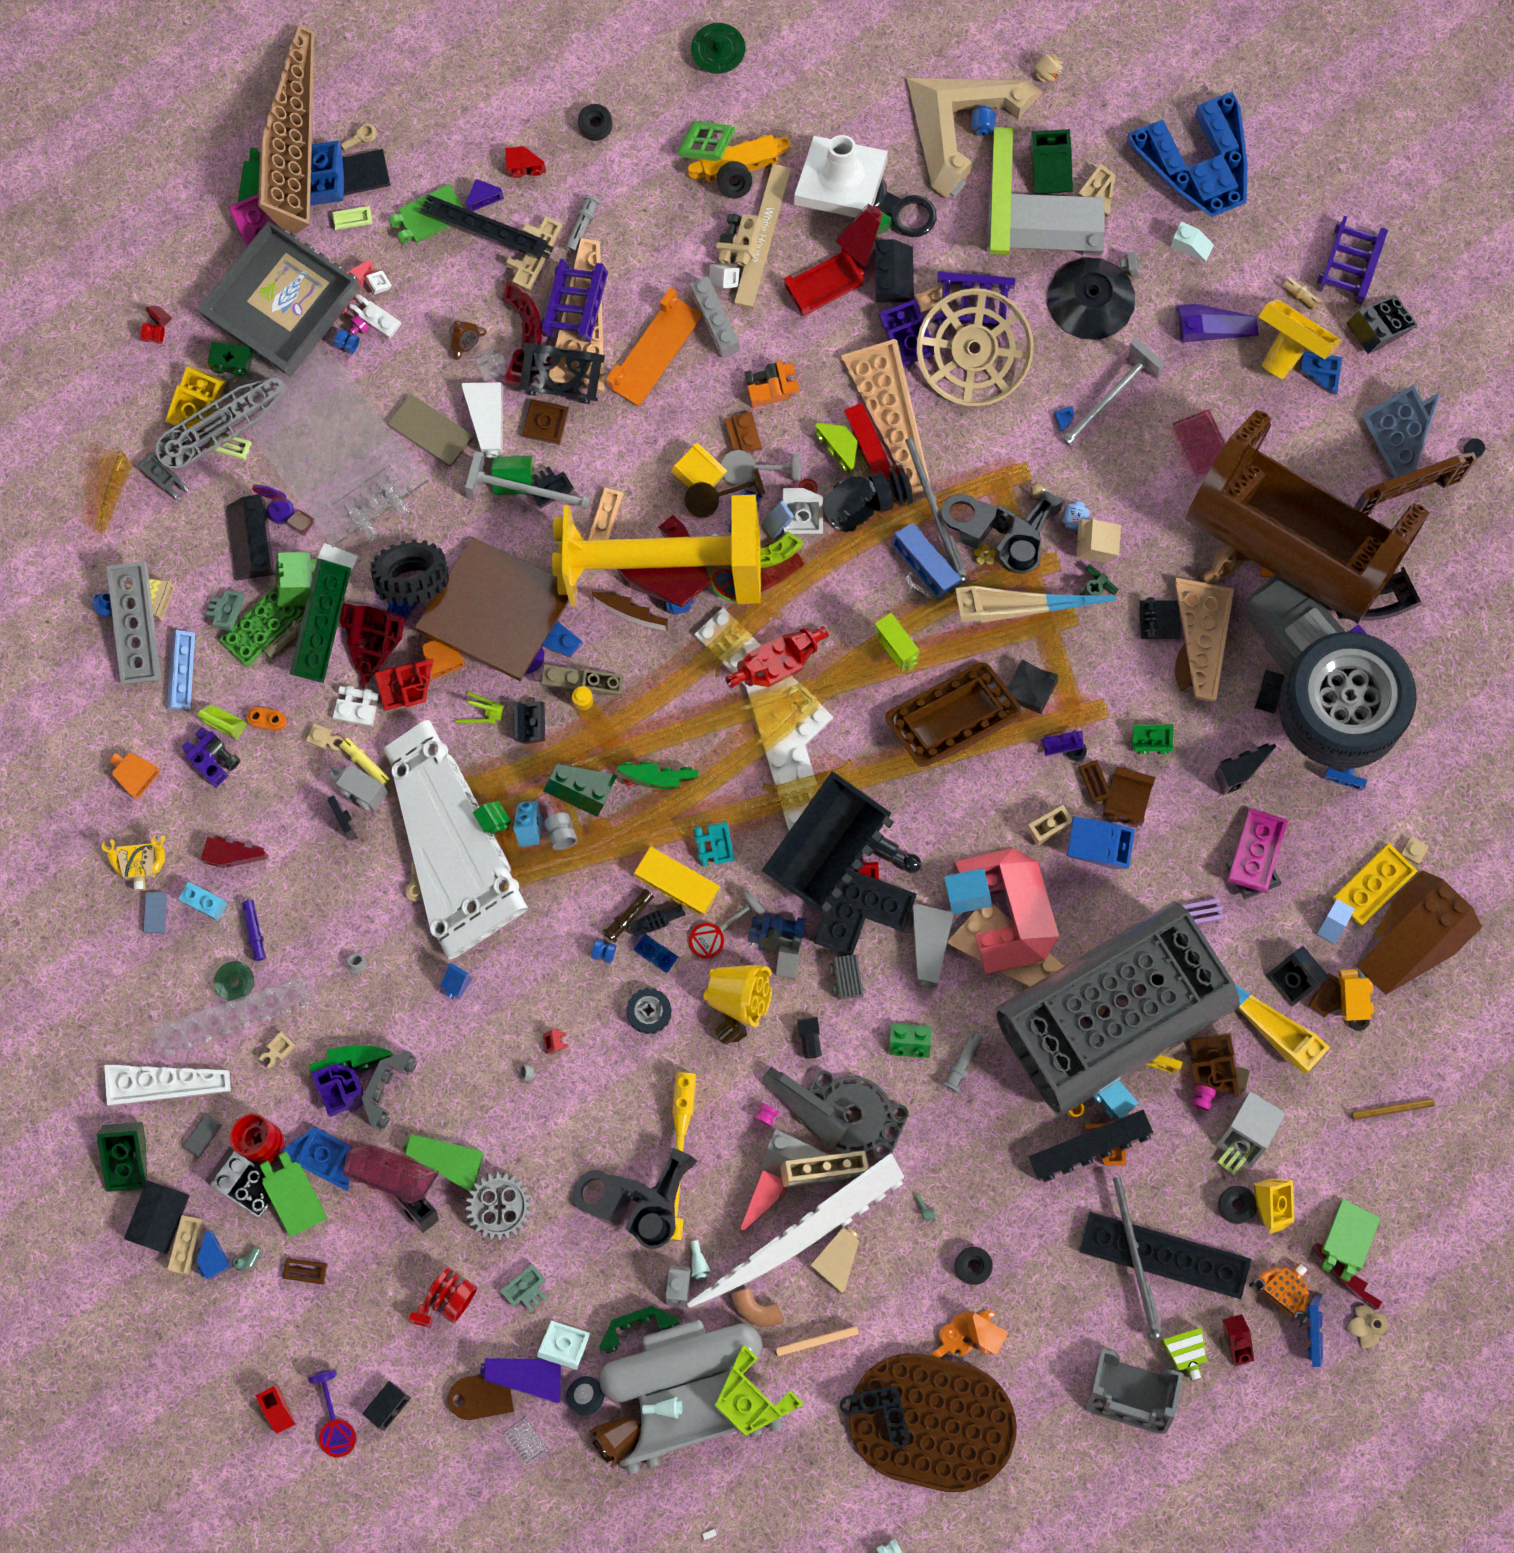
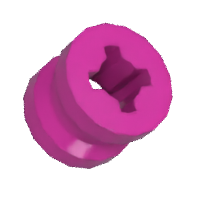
M761 1103L759 1106L760 1111L755 1114L754 1118L772 1127L774 1124L773 1119L775 1116H778L779 1111Z

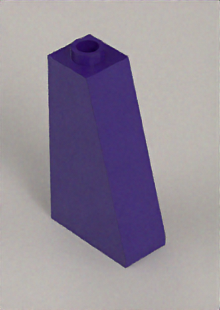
M485 1358L484 1363H480V1376H484V1381L545 1401L560 1403V1364L545 1359Z

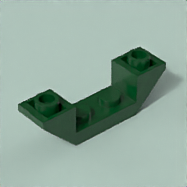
M649 1306L613 1319L599 1349L600 1351H605L606 1354L618 1350L617 1346L621 1345L616 1328L620 1327L621 1331L633 1327L632 1323L638 1320L640 1324L652 1320V1315H655L660 1330L676 1327L677 1324H680L678 1318L656 1307Z

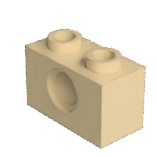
M1064 805L1030 823L1027 831L1038 847L1071 828L1072 818Z

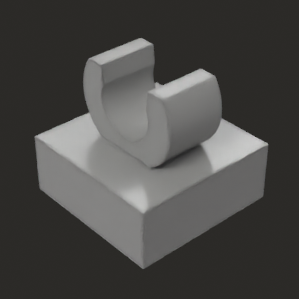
M1136 251L1128 252V259L1120 260V269L1122 268L1123 272H1130L1132 277L1141 276L1140 258Z

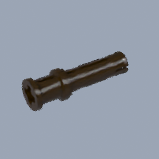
M644 889L620 916L614 917L613 923L607 929L602 930L604 935L613 943H616L620 934L624 930L627 931L629 929V923L654 898L652 893Z

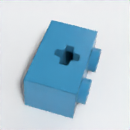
M525 801L518 803L513 829L519 846L537 845L540 843L543 817L538 802Z

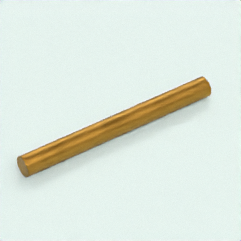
M1431 1098L1351 1112L1353 1120L1434 1107V1100Z

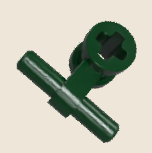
M1091 564L1085 568L1096 580L1088 581L1085 587L1080 590L1079 595H1101L1103 586L1113 595L1119 591L1108 580L1109 577L1107 575L1101 574Z

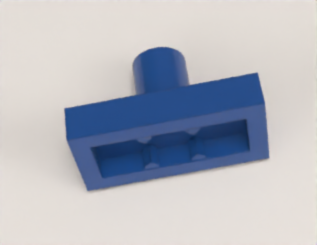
M1328 768L1323 777L1325 780L1361 791L1366 787L1367 783L1366 779L1353 776L1354 769H1342L1340 772Z

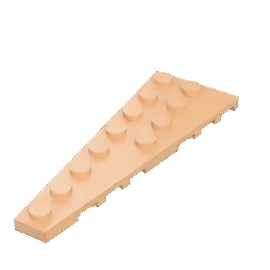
M581 238L574 269L592 271L595 269L596 263H601L600 241ZM572 277L570 287L587 289L590 287L591 279ZM567 295L565 305L583 307L586 304L587 297ZM602 300L591 343L583 342L577 332L559 330L556 348L604 355ZM563 312L561 322L579 324L581 323L582 314ZM561 357L559 364L549 372L550 378L558 385H563L576 376V374L568 369L566 358ZM572 362V368L580 371L581 369L576 368L579 366V362ZM601 363L597 392L604 393V363ZM590 365V367H589V369H588L586 375H589V376H590L591 365ZM582 378L580 381H583L586 387L580 386L579 389L588 390L589 379Z
M893 339L841 355L894 461H896L897 465L901 464L908 475L912 494L924 491L905 441L913 437L929 481L897 340Z

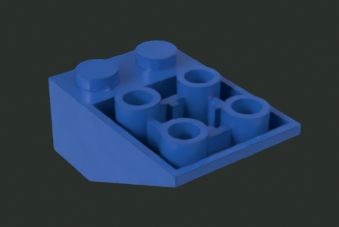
M1073 816L1066 856L1111 869H1129L1135 829L1119 824Z

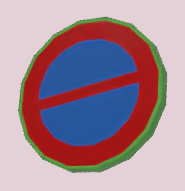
M721 567L714 569L710 575L712 581L710 583L711 588L722 599L737 601L732 570Z

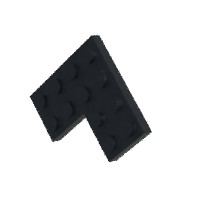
M851 870L849 875L853 877V881L850 885L843 881L839 887L843 892L841 898L838 899L833 895L829 901L833 909L830 913L824 911L813 943L848 956L853 955L865 919L904 932L917 893Z

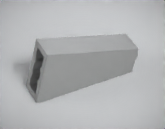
M914 904L912 914L917 982H921L923 987L932 988L933 985L937 986L953 912Z

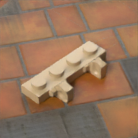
M545 216L541 226L536 225V227H533L526 223L522 231L548 241L547 245L553 247L563 228V224ZM525 255L521 260H513L509 256L506 261V267L512 269L513 274H515L512 283L530 292L546 258L541 257L539 260Z

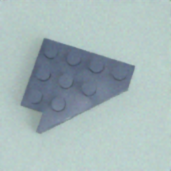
M1412 385L1362 414L1394 478L1417 470L1440 400L1438 393L1423 401L1416 386Z

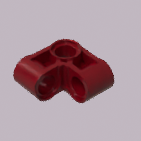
M517 349L513 353L505 378L506 385L520 386L523 363H519L517 360L524 358L525 351L522 349ZM534 352L531 367H537ZM551 357L546 359L548 364L543 363L544 366H549ZM531 371V373L540 374L539 371Z

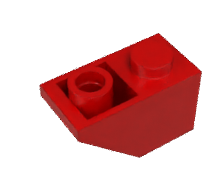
M525 146L505 148L508 177L520 178L523 175L540 176L542 173H546L544 161Z
M273 1386L255 1395L264 1416L276 1434L296 1425L279 1386Z

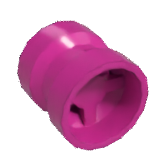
M1197 1084L1195 1088L1196 1095L1192 1098L1191 1105L1210 1111L1212 1107L1211 1100L1215 1097L1216 1090Z

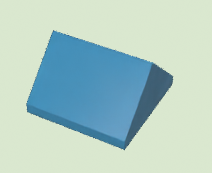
M984 868L944 876L953 915L992 906Z

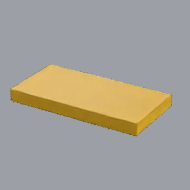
M1388 843L1332 899L1334 901L1338 899L1353 907L1354 911L1351 918L1362 927L1418 870Z

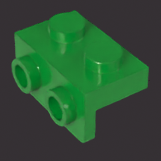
M1133 724V750L1137 751L1138 754H1149V751H1157V754L1165 755L1173 752L1174 725Z
M891 1023L889 1055L929 1058L932 1026Z

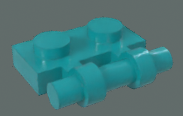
M727 821L707 825L708 833H702L701 826L693 828L695 834L693 839L698 849L696 852L697 859L700 860L701 866L709 865L708 858H714L715 865L735 861ZM710 841L712 849L706 850L704 842Z

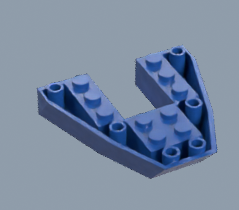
M1233 91L1199 104L1196 109L1195 116L1216 157L1187 168L1163 119L1128 133L1126 144L1169 187L1211 217L1247 203L1248 161L1241 107Z

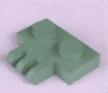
M225 590L222 599L211 597L210 602L212 604H209L207 607L210 611H206L205 616L214 619L212 625L215 628L232 631L245 595L242 592Z
M532 1264L505 1286L501 1292L513 1307L522 1301L530 1311H533L534 1308L529 1303L531 1300L538 1306L541 1303L536 1298L537 1295L543 1301L547 1299L539 1289V1286L546 1279Z

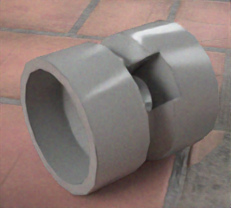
M557 813L545 820L547 832L551 834L549 838L553 849L563 850L577 843L578 839L575 830L572 828L573 824L568 813Z

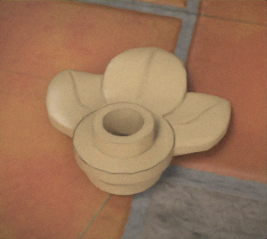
M1369 1306L1355 1307L1357 1318L1349 1322L1346 1330L1355 1336L1361 1337V1348H1370L1378 1343L1380 1334L1387 1331L1389 1326L1388 1319L1383 1314L1375 1313ZM1375 1320L1381 1321L1382 1326L1380 1328L1374 1326Z

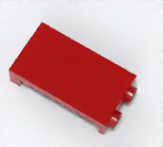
M843 248L838 255L794 278L791 275L784 278V286L802 316L863 285L865 275L860 267L857 268L854 263L855 259Z

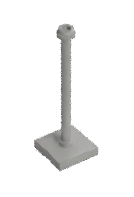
M1136 337L1130 342L1129 354L1137 360V363L1070 433H1064L1062 439L1067 445L1071 446L1076 443L1075 438L1142 368H1146L1157 379L1163 374L1164 362Z
M478 451L474 453L465 486L468 500H476L479 486L484 482L580 505L582 510L589 508L591 498H588L586 495L580 498L485 475V472H483L485 467L483 453Z

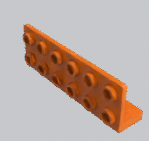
M671 287L660 301L661 310L621 366L616 364L606 378L607 388L638 407L643 403L703 317L702 313L679 300L677 291Z

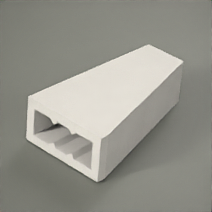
M501 382L462 383L483 455H486L488 458L502 455L503 388Z

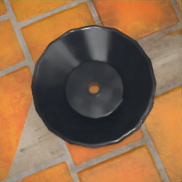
M1081 258L1069 262L1055 274L1048 288V307L1054 321L1065 332L1080 339L1100 340L1115 335L1128 323L1135 309V291L1130 278L1118 265L1102 258ZM1094 291L1096 295H1091L1089 292Z

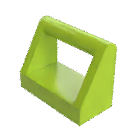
M212 704L201 709L197 715L204 724L237 741L247 725L245 721Z

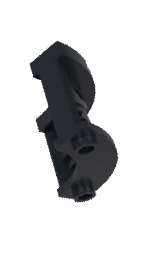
M523 343L522 350L525 353L518 389L524 390L525 395L536 396V393L579 399L578 403L590 404V401L598 402L596 395L601 363H604L605 355ZM533 352H534V357H535V362H536L537 367H531V366H532V359H533ZM552 357L554 360L553 364L544 366L543 363L548 364L546 359ZM561 357L566 358L568 369L576 374V376L569 382L558 386L550 378L546 370L555 368L559 364ZM578 361L579 366L576 368L581 370L576 371L573 369L572 362ZM591 365V371L589 376L586 375V373ZM531 371H539L540 373L533 377V379L539 380L537 386L529 385ZM582 378L589 379L587 394L579 391L580 386L586 387L585 383L580 381ZM547 383L549 387L552 388L554 391L542 388ZM573 387L575 394L565 393V391Z

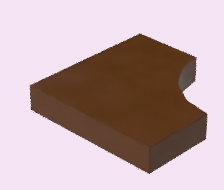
M1331 973L1327 974L1329 978L1320 985L1307 1006L1323 1018L1334 1010H1342L1339 978Z

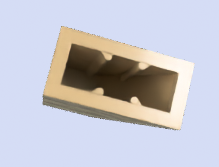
M843 1227L811 1264V1267L840 1293L845 1291L859 1243L857 1239L859 1235L850 1227L847 1230Z

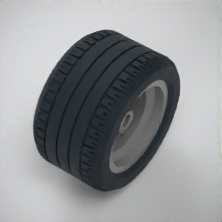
M1350 631L1324 636L1311 643L1301 652L1282 684L1278 704L1282 727L1290 742L1295 745V748L1301 751L1305 757L1307 756L1308 759L1315 761V763L1336 769H1354L1367 766L1385 756L1410 725L1417 701L1415 681L1410 667L1402 655L1400 656L1396 649L1394 650L1390 644H1387L1382 639L1380 640L1370 634ZM1331 680H1338L1340 686L1333 685ZM1346 694L1352 696L1351 699H1352L1353 701L1347 700V695H1346ZM1364 696H1369L1372 702H1366ZM1322 697L1330 698L1332 703H1325ZM1355 713H1360L1364 720L1357 719ZM1334 714H1340L1343 720H1337Z

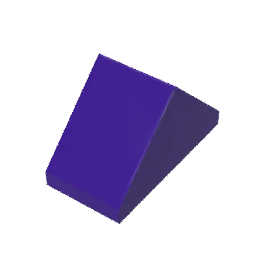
M476 179L466 200L467 210L475 211L504 199L502 189Z

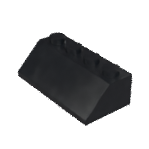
M258 494L241 497L226 506L236 581L275 575L266 501L263 496Z

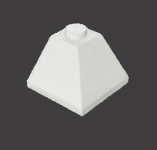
M783 488V501L794 516L790 525L784 528V534L787 531L791 534H823V497L804 488Z

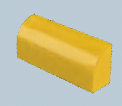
M651 846L634 872L636 879L677 903L682 904L703 918L720 889V886Z

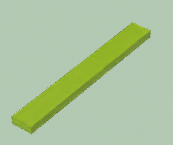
M994 128L990 254L1009 255L1013 128Z

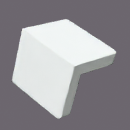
M722 263L710 264L709 279L711 284L720 288L738 287L739 268Z

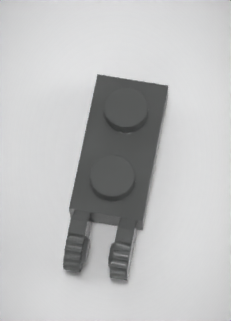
M152 452L137 465L140 470L177 501L181 497L171 488L175 483L183 491L187 492L189 490L178 475L163 465Z

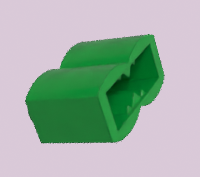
M500 801L486 803L472 812L485 834L502 833L509 828L508 824L512 822Z

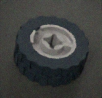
M645 988L638 990L637 993L632 995V998L628 1001L626 1011L627 1018L634 1029L640 1033L655 1034L658 1031H662L669 1024L672 1008L667 996L663 992L657 991L654 988ZM647 1008L653 1009V1012L650 1015H647V1013H645V1010Z

